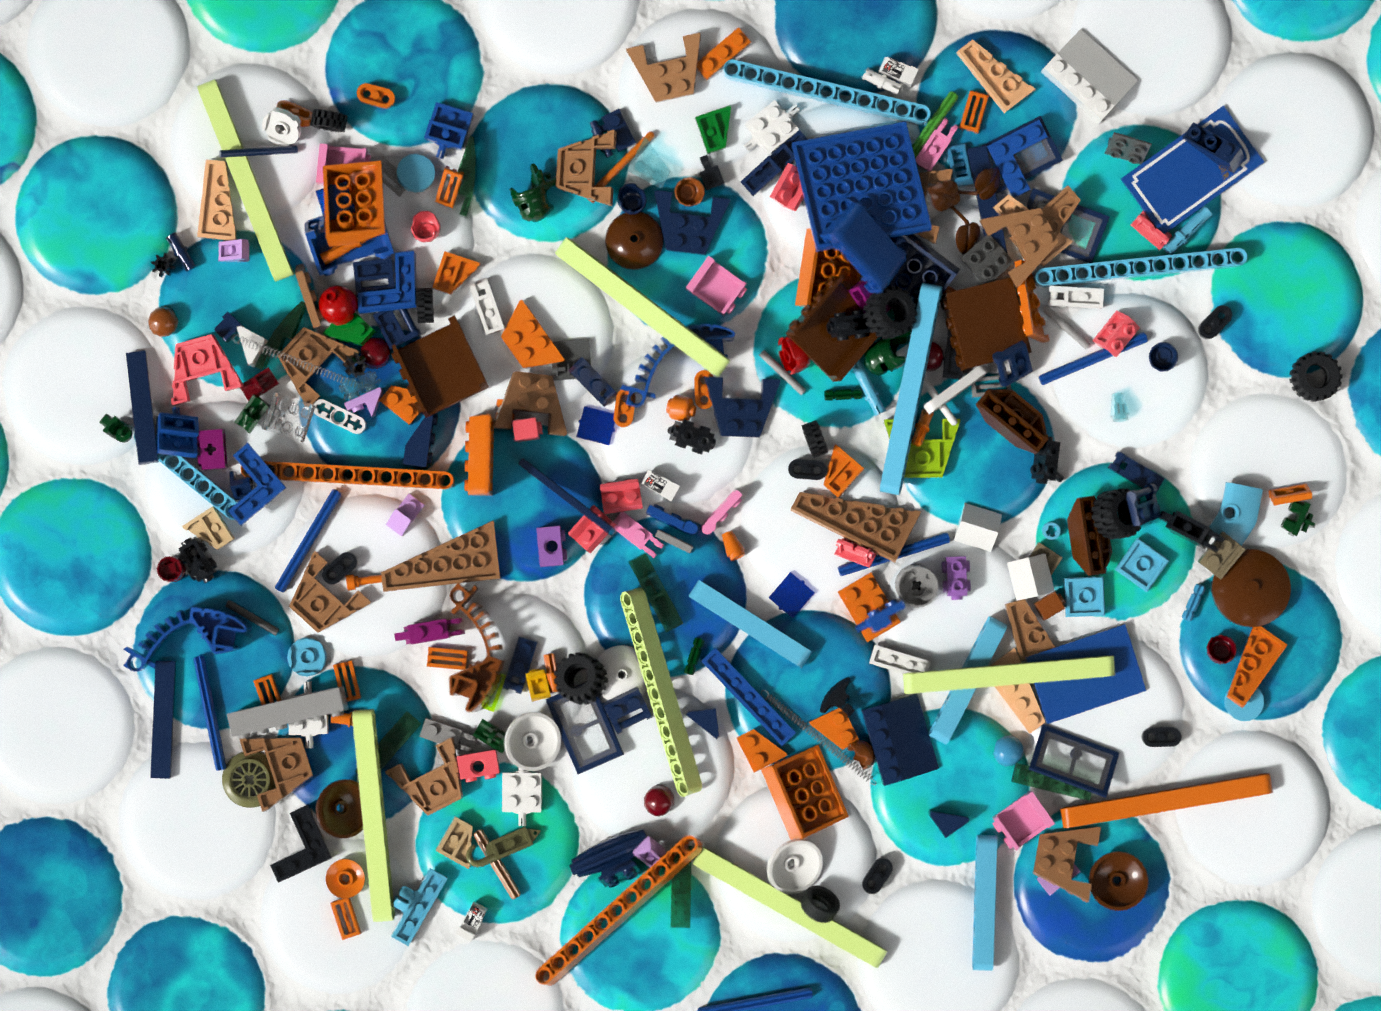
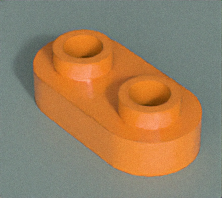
M364 83L357 89V97L362 103L383 109H389L395 104V95L387 88ZM366 91L371 93L369 97H364ZM388 96L389 101L383 102V97Z
M286 100L277 103L276 107L297 115L301 120V127L310 126L312 118L310 110Z
M701 370L695 375L694 379L695 403L700 409H709L712 407V402L708 395V388L706 384L701 383L700 379L702 377H713V375L707 370ZM703 396L708 398L707 403L701 402Z
M620 390L616 396L614 422L617 426L625 428L631 425L635 408L627 406L626 402L622 400L623 396L628 395L629 392ZM635 394L631 397L633 403L636 402ZM622 414L627 416V420L624 422L620 420Z

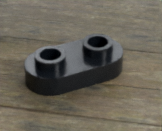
M1224 305L1216 307L1200 323L1198 327L1199 335L1204 339L1214 338L1231 321V309ZM1219 312L1224 314V319L1218 317ZM1206 326L1211 328L1210 333L1205 332Z
M795 459L790 462L788 472L795 479L821 480L827 474V467L822 461ZM797 465L801 467V472L799 473L794 471V467ZM815 467H819L821 469V472L819 474H815L813 472V469Z
M349 552L338 556L324 568L322 572L324 581L328 584L339 583L357 567L358 561L356 556ZM347 558L351 560L349 566H346L344 563ZM331 571L336 572L335 578L330 577L329 574Z
M1148 727L1141 735L1143 743L1149 747H1173L1178 745L1182 738L1181 732L1175 727ZM1150 733L1154 734V739L1152 741L1148 739V735ZM1169 733H1173L1174 738L1172 740H1169L1167 738V735Z
M883 857L875 860L862 880V887L867 893L875 894L880 891L893 871V865L890 860ZM880 864L886 865L884 871L879 870ZM874 880L875 886L869 887L868 882Z

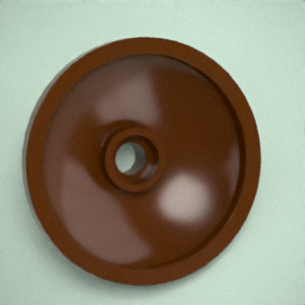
M642 212L636 215L623 213L616 217L607 229L605 236L606 249L611 259L619 266L631 270L643 269L650 266L659 257L663 248V233L659 224L648 214ZM632 236H637L638 240L636 242H632L630 238Z
M348 779L337 780L330 783L321 792L316 805V814L320 826L329 835L337 838H350L363 830L358 782ZM340 804L341 808L337 811V806Z
M1120 851L1107 853L1100 857L1091 868L1089 874V883L1092 884L1091 893L1095 900L1107 909L1115 911L1130 909L1136 906L1146 894L1148 888L1146 869L1135 856ZM1116 876L1121 878L1119 883L1114 882Z

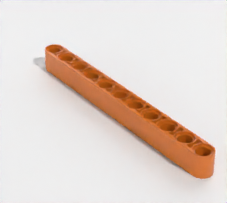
M264 461L268 466H274L275 475L284 481L442 490L452 488L455 483L453 475L445 471ZM241 466L240 469L242 475L247 478H251V476L248 475L245 469ZM289 466L294 468V474L291 477L285 475V469ZM311 467L314 470V475L311 478H306L304 472L307 468ZM330 468L333 471V477L326 479L324 471ZM346 470H351L353 477L346 481L343 478V473ZM366 471L372 473V479L368 482L363 480V473ZM385 472H390L392 475V479L388 483L382 480V475ZM405 473H409L412 478L408 484H404L401 480L402 475ZM424 474H429L431 477V482L428 485L421 483V477ZM444 475H448L451 480L447 486H443L440 483V479Z
M1270 773L1068 806L1060 808L1063 828H1071L1273 793Z
M691 835L681 839L538 968L535 974L537 982L547 986H552L691 862L702 851V842ZM691 841H694L695 847L692 850H689V843ZM680 854V861L674 863L675 855ZM662 867H665L666 873L660 877L659 871ZM651 880V887L646 890L645 883ZM636 893L637 899L631 903L630 897ZM621 906L622 913L617 916L616 909ZM607 919L608 925L602 929V921ZM592 932L593 939L588 942L587 935ZM578 945L579 951L576 955H573L572 950L574 946ZM563 958L564 965L563 967L559 968L558 962L560 959ZM548 971L550 977L545 981L544 974Z

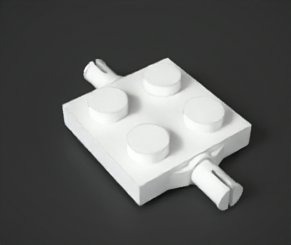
M774 100L745 123V127L750 131L752 139L744 144V147L749 152L758 144L770 155L799 131L791 117L800 109L794 104V106L786 111Z
M312 681L303 682V694L288 696V699L312 694ZM328 714L324 715L325 719L315 722L311 718L306 719V724L298 726L290 723L289 735L304 736L306 741L305 748H314L313 736L329 734Z
M519 767L516 772L502 773V812L518 814V826H526V814L542 812V773H532Z

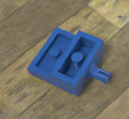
M436 102L424 139L439 146L437 158L444 159L446 149L453 148L463 151L473 113Z
M172 407V414L160 412L156 419L157 454L196 458L198 454L197 436L199 434L198 417L180 415L179 407L177 409Z
M893 599L886 603V608L881 611L879 608H876L867 613L869 617L854 626L856 631L859 633L870 628L872 633H875L891 625L892 622L889 616L906 608L903 601Z

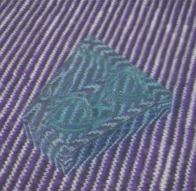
M644 137L627 171L662 189L671 171L648 139Z

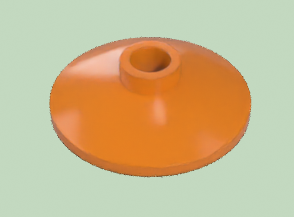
M338 860L327 870L326 885L329 891L336 897L344 899L354 897L364 886V871L353 860ZM346 874L349 876L350 879L348 882H345L343 880V875Z

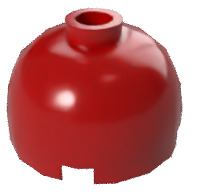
M331 286L321 294L319 310L327 322L338 326L351 321L354 318L353 314L355 311H358V298L345 286Z
M788 336L779 338L778 346L781 345L782 350L778 352L784 369L786 371L790 370L791 375L805 370L811 362L807 354Z

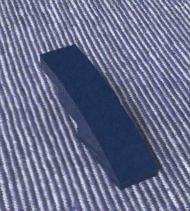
M801 130L797 131L788 141L783 143L740 181L752 196L756 195L783 172L788 163L792 164L795 161L792 142L808 140Z

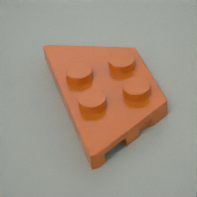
M520 300L501 335V338L520 365L526 369L565 362V358L523 300Z

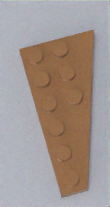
M799 492L790 510L866 549L871 548L876 554L894 563L921 514V511L895 509L879 504L845 501L841 498L833 499Z
M494 520L381 572L383 592L500 579Z

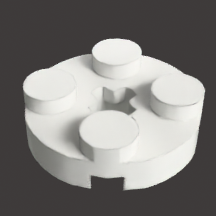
M275 107L264 117L262 128L263 131L266 130L267 138L272 143L278 146H287L288 144H294L300 137L301 120L297 115L292 114L288 110ZM279 125H283L285 129L281 130Z

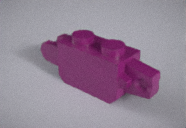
M463 618L441 619L407 625L403 627L404 632L394 633L395 641L406 640V644L412 645L465 634V630L462 629L450 632L448 625L459 624L463 622Z

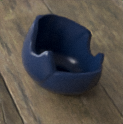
M635 183L625 184L620 188L617 200L622 211L630 215H636L645 209L647 198L644 190Z
M1168 342L1157 343L1149 352V362L1154 369L1160 372H1168L1176 366L1178 352Z

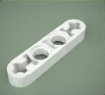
M984 365L978 366L924 405L925 410L929 415L985 376L989 371Z

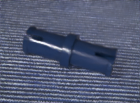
M176 232L165 238L174 251L173 255L175 258L178 257L186 272L197 266L188 253L189 249L187 246L184 247Z

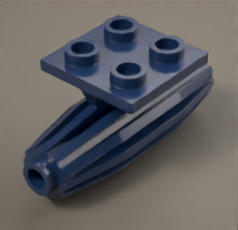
M639 829L623 833L585 850L571 859L572 864L569 866L573 875L577 874L578 877H583L601 872V876L598 879L605 887L609 886V888L619 885L621 880L636 878L638 876L637 873H640L641 870L631 859L636 857L633 851L647 838L645 830Z

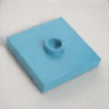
M1136 538L1114 570L1145 592H1148L1170 560L1139 538Z
M1103 577L1064 578L1065 617L1105 616Z

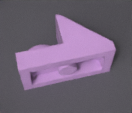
M239 239L219 242L218 261L248 262V240Z
M379 387L344 403L346 409L349 412L353 411L355 413L364 409L363 405L366 404L371 416L374 417L383 390Z
M408 493L400 506L394 510L386 525L400 536H403L425 505Z

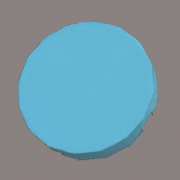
M407 155L402 158L397 166V181L407 191L414 193L423 192L434 181V165L423 155Z
M302 638L292 644L288 650L287 659L289 666L294 672L308 677L322 671L326 664L327 654L322 643L316 639Z
M1258 688L1243 708L1227 698L1228 691L1226 692L1224 705L1232 718L1239 721H1251L1262 712L1264 697Z

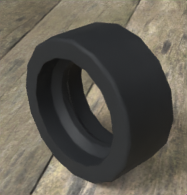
M812 886L808 888L803 896L801 908L814 921L829 923L839 911L840 901L831 890L822 886ZM814 900H818L821 903H823L827 907V909L817 905L814 902Z

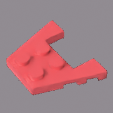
M210 334L175 345V378L172 384L174 391L171 405L175 406L190 402L187 381L221 372L225 391L244 387L214 335Z

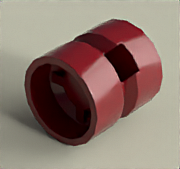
M165 557L157 565V574L163 581L178 582L186 574V565L182 563L180 558Z

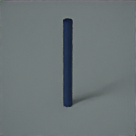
M294 145L220 150L219 154L220 158L298 153V147Z

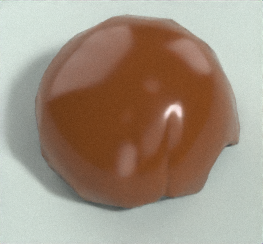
M693 177L681 179L674 190L675 198L680 204L687 207L701 203L705 195L703 184Z
M162 306L157 307L150 313L148 325L155 335L166 337L176 331L178 319L173 309Z
M858 740L848 744V750L855 751L853 759L860 762L862 769H868L873 766L875 755L872 746L867 741Z

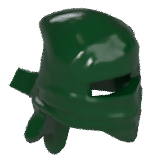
M533 163L530 165L532 189L517 192L511 187L509 190L513 203L520 210L519 213L522 219L529 222H538L554 210V206L547 199V190L556 185V178H551L549 172L543 173L542 170H538L537 166Z
M908 330L909 332L892 339H880L877 343L872 344L863 354L866 368L872 374L881 376L887 373L888 370L893 372V370L902 367L906 359L905 356L896 355V348L898 344L906 343L908 340L907 336L911 335L912 330Z

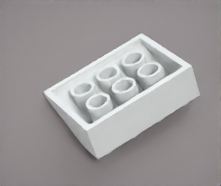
M1082 29L1067 42L1041 71L1098 124L1138 81Z

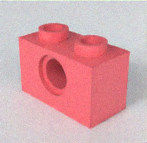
M536 418L512 421L514 437L517 443L540 439V434H543L542 423L538 422Z
M495 749L457 756L460 780L465 779L466 782L477 781L479 776H485V779L495 778L496 774L500 773L497 750ZM475 761L483 762V771L478 772L474 769Z

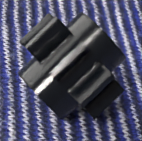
M164 253L163 257L156 255V261L151 262L155 265L152 272L156 273L159 271V277L161 278L164 274L171 276L170 271L176 269L172 266L175 260L173 258L168 260V254ZM162 261L167 263L165 265L166 269L160 268Z
M354 352V355H347L346 362L342 364L347 368L345 372L348 375L352 374L355 378L361 374L365 375V369L369 367L364 362L366 358L363 355L359 357L356 352Z

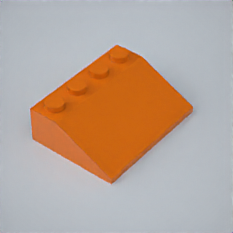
M381 160L324 165L325 230L329 247L351 245L385 234Z
M811 228L806 229L795 306L800 307L810 305L814 300L813 296L818 291L823 290L826 286L825 282L831 276L842 275L844 279L841 283L848 290L862 278V275L839 249L835 250L834 248L816 252Z
M491 415L471 416L469 421H466V433H469V441H465V452H469V460H465V472H468V480H465L464 490L468 491L469 496H493L494 428H492L494 418Z
M819 745L761 769L791 840L804 839L849 817Z

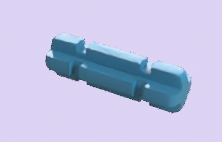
M1200 584L1195 585L1194 593L1191 594L1186 605L1187 609L1182 614L1184 620H1193V613L1197 611L1202 599L1201 595H1204L1206 590L1204 586Z

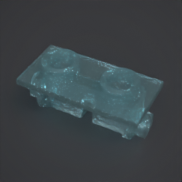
M368 371L365 375H359L360 383L358 384L355 378L342 382L339 389L341 393L345 392L343 400H352L359 397L363 392L367 391L368 393L377 389L381 380H375L377 378L376 372Z

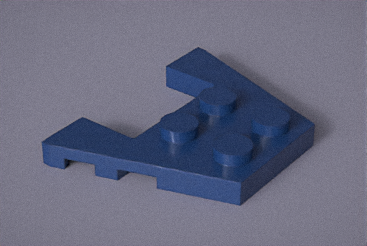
M655 190L666 251L705 255L730 203V199L713 197L711 216L704 217L671 213L672 192Z
M704 377L720 436L760 437L780 380L761 379V399H737L722 397L723 377Z

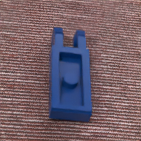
M654 504V506L649 505L646 511L647 515L685 534L694 535L697 533L698 526L692 521L684 522L681 516L675 513L670 515L664 512L665 509L657 504Z

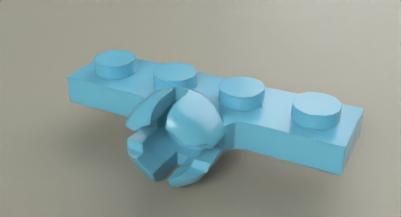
M430 868L417 890H412L407 886H402L398 892L401 897L396 895L393 904L395 908L403 912V915L391 935L392 938L407 946L410 945L448 878L445 875Z

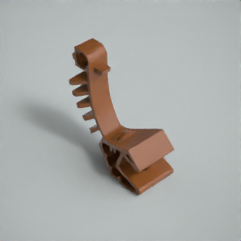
M457 583L450 592V599L456 605L451 613L457 614L461 609L470 618L483 638L487 656L482 662L478 660L475 662V665L473 663L469 664V668L449 676V693L451 696L462 695L469 698L465 707L466 712H478L492 698L491 695H494L498 687L497 684L500 682V672L503 670L505 661L493 657V651L503 650L502 644L491 646L490 640L500 638L499 633L494 632L487 635L485 631L496 626L494 621H488L484 625L480 624V621L490 616L489 613L484 610L476 617L473 615L483 606L479 602H473L469 609L464 607L478 591V587L474 585L468 591L462 584ZM462 590L464 592V599L457 601L456 593Z

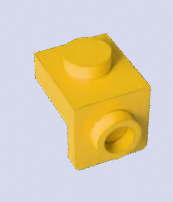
M533 669L526 674V681L531 701L551 697L545 670Z

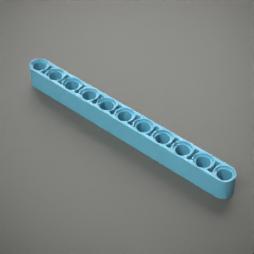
M728 60L724 65V75L727 79L917 125H923L928 122L931 115L930 109L927 106L738 60ZM733 65L737 67L738 71L735 74H730L727 72V68ZM753 70L757 75L755 78L750 79L746 76V72ZM771 74L776 80L773 83H768L765 81V76ZM786 79H791L794 81V86L787 88L783 82ZM809 83L813 86V90L805 92L802 86ZM824 88H829L832 91V95L825 97L821 91ZM844 92L849 93L851 99L843 101L840 95ZM866 97L869 99L870 104L863 106L860 104L859 99ZM884 101L888 104L889 108L881 110L878 103ZM899 106L906 107L907 114H899L897 108ZM919 110L924 111L926 118L919 119L916 116V112Z
M1231 248L1047 267L1035 273L1034 281L1039 287L1235 268L1246 262L1247 253L1242 248ZM1234 253L1240 254L1241 261L1239 263L1233 260ZM1214 255H1219L1222 258L1220 265L1213 261ZM1195 257L1202 259V266L1199 267L1194 264ZM1175 259L1183 261V268L1180 269L1175 266ZM1156 261H1161L1164 264L1162 271L1156 269ZM1137 263L1144 265V272L1141 273L1136 270ZM1117 265L1125 267V274L1122 275L1117 272ZM1098 267L1105 268L1106 275L1104 277L1097 274ZM1078 269H1084L1087 272V277L1084 279L1080 278L1077 274ZM1059 271H1065L1067 273V280L1063 281L1059 279ZM1040 273L1048 275L1047 282L1044 283L1039 280Z
M922 283L916 309L917 316H915L917 320L912 328L880 484V492L900 495L942 295V286Z

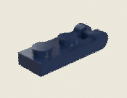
M583 357L568 370L603 407L608 404L607 401L612 396L615 397L617 395V392ZM605 388L607 391L601 396L599 393Z
M1117 451L1115 454L1116 458L1113 463H1110L1108 469L1141 488H1144L1149 483H1154L1157 486V491L1159 490L1165 479L1164 477ZM1122 462L1127 464L1124 470L1120 468Z
M522 637L518 638L502 689L515 690V693L522 694L526 674L529 672L538 642ZM512 677H519V683L512 682Z

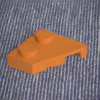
M835 444L823 485L837 498H840L863 472L864 468Z

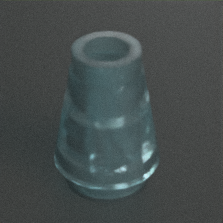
M1123 393L1111 394L1110 417L1113 419V422L1127 421L1130 413Z

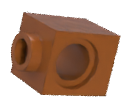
M1051 592L1033 603L1042 620H1046L1065 609L1063 606L1065 601L1060 593L1056 594V592Z

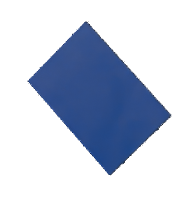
M1125 624L1026 657L1027 662L1114 656L1115 676L1034 683L1047 724L1146 691Z

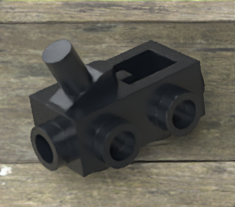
M863 310L851 311L852 315L846 316L845 312L835 313L834 318H829L826 328L827 332L831 334V338L837 337V341L848 340V335H855L856 339L866 337V333H871L870 326L865 324L867 320L864 319Z
M683 419L682 422L675 421L672 427L668 428L669 440L675 441V446L686 449V446L692 447V452L701 455L703 452L709 453L716 444L715 434L710 433L711 429L701 425L699 428L693 427L694 422Z
M1048 437L1049 439L1037 454L1033 453L1034 463L1030 471L1032 474L1031 479H1036V483L1047 484L1048 481L1062 482L1064 476L1057 471L1061 442L1053 441V437Z
M191 537L181 543L182 546L178 548L180 551L178 556L183 564L187 563L190 570L188 573L193 581L197 580V582L203 581L207 583L215 578L213 574L217 573L215 568L218 566L212 557L208 558L205 553L208 550L202 540L198 541V539L192 540ZM193 548L197 550L196 556L191 555Z

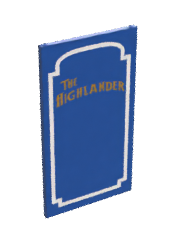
M1224 105L1199 122L1198 125L1241 148L1245 159L1234 173L1219 166L1182 138L1183 134L1121 178L1122 183L1127 187L1150 221L1163 234L1264 163L1263 158L1255 150Z

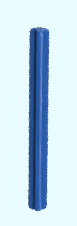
M1145 332L1133 336L1120 353L1146 343L1148 338ZM1102 349L1046 372L1038 378L1041 385H1045L1108 359L1113 355L1108 350Z
M332 489L275 585L276 590L283 593L287 589L342 496V493L338 490Z
M943 533L905 545L897 559L950 542V537L948 533ZM877 554L870 567L889 562L890 560ZM851 562L839 566L838 572L840 576H845L868 567Z
M197 656L193 660L216 771L225 770L226 762L204 656Z
M811 987L699 1007L697 1011H744L809 999L813 997Z

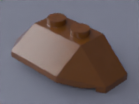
M988 389L976 403L985 422L1017 448L1037 454L1049 439L1043 415L1013 390Z
M1095 496L1077 498L1067 518L1073 559L1088 576L1106 573V567L1112 555L1111 540L1099 534L1098 528L1094 526L1095 521L1092 519V507L1095 506L1093 504L1094 500H1096Z

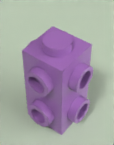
M966 556L945 557V561L941 563L942 573H945L946 581H942L943 592H946V596H951V600H963V596L968 595L967 592L971 591L970 580H967V572H970V562L966 560Z

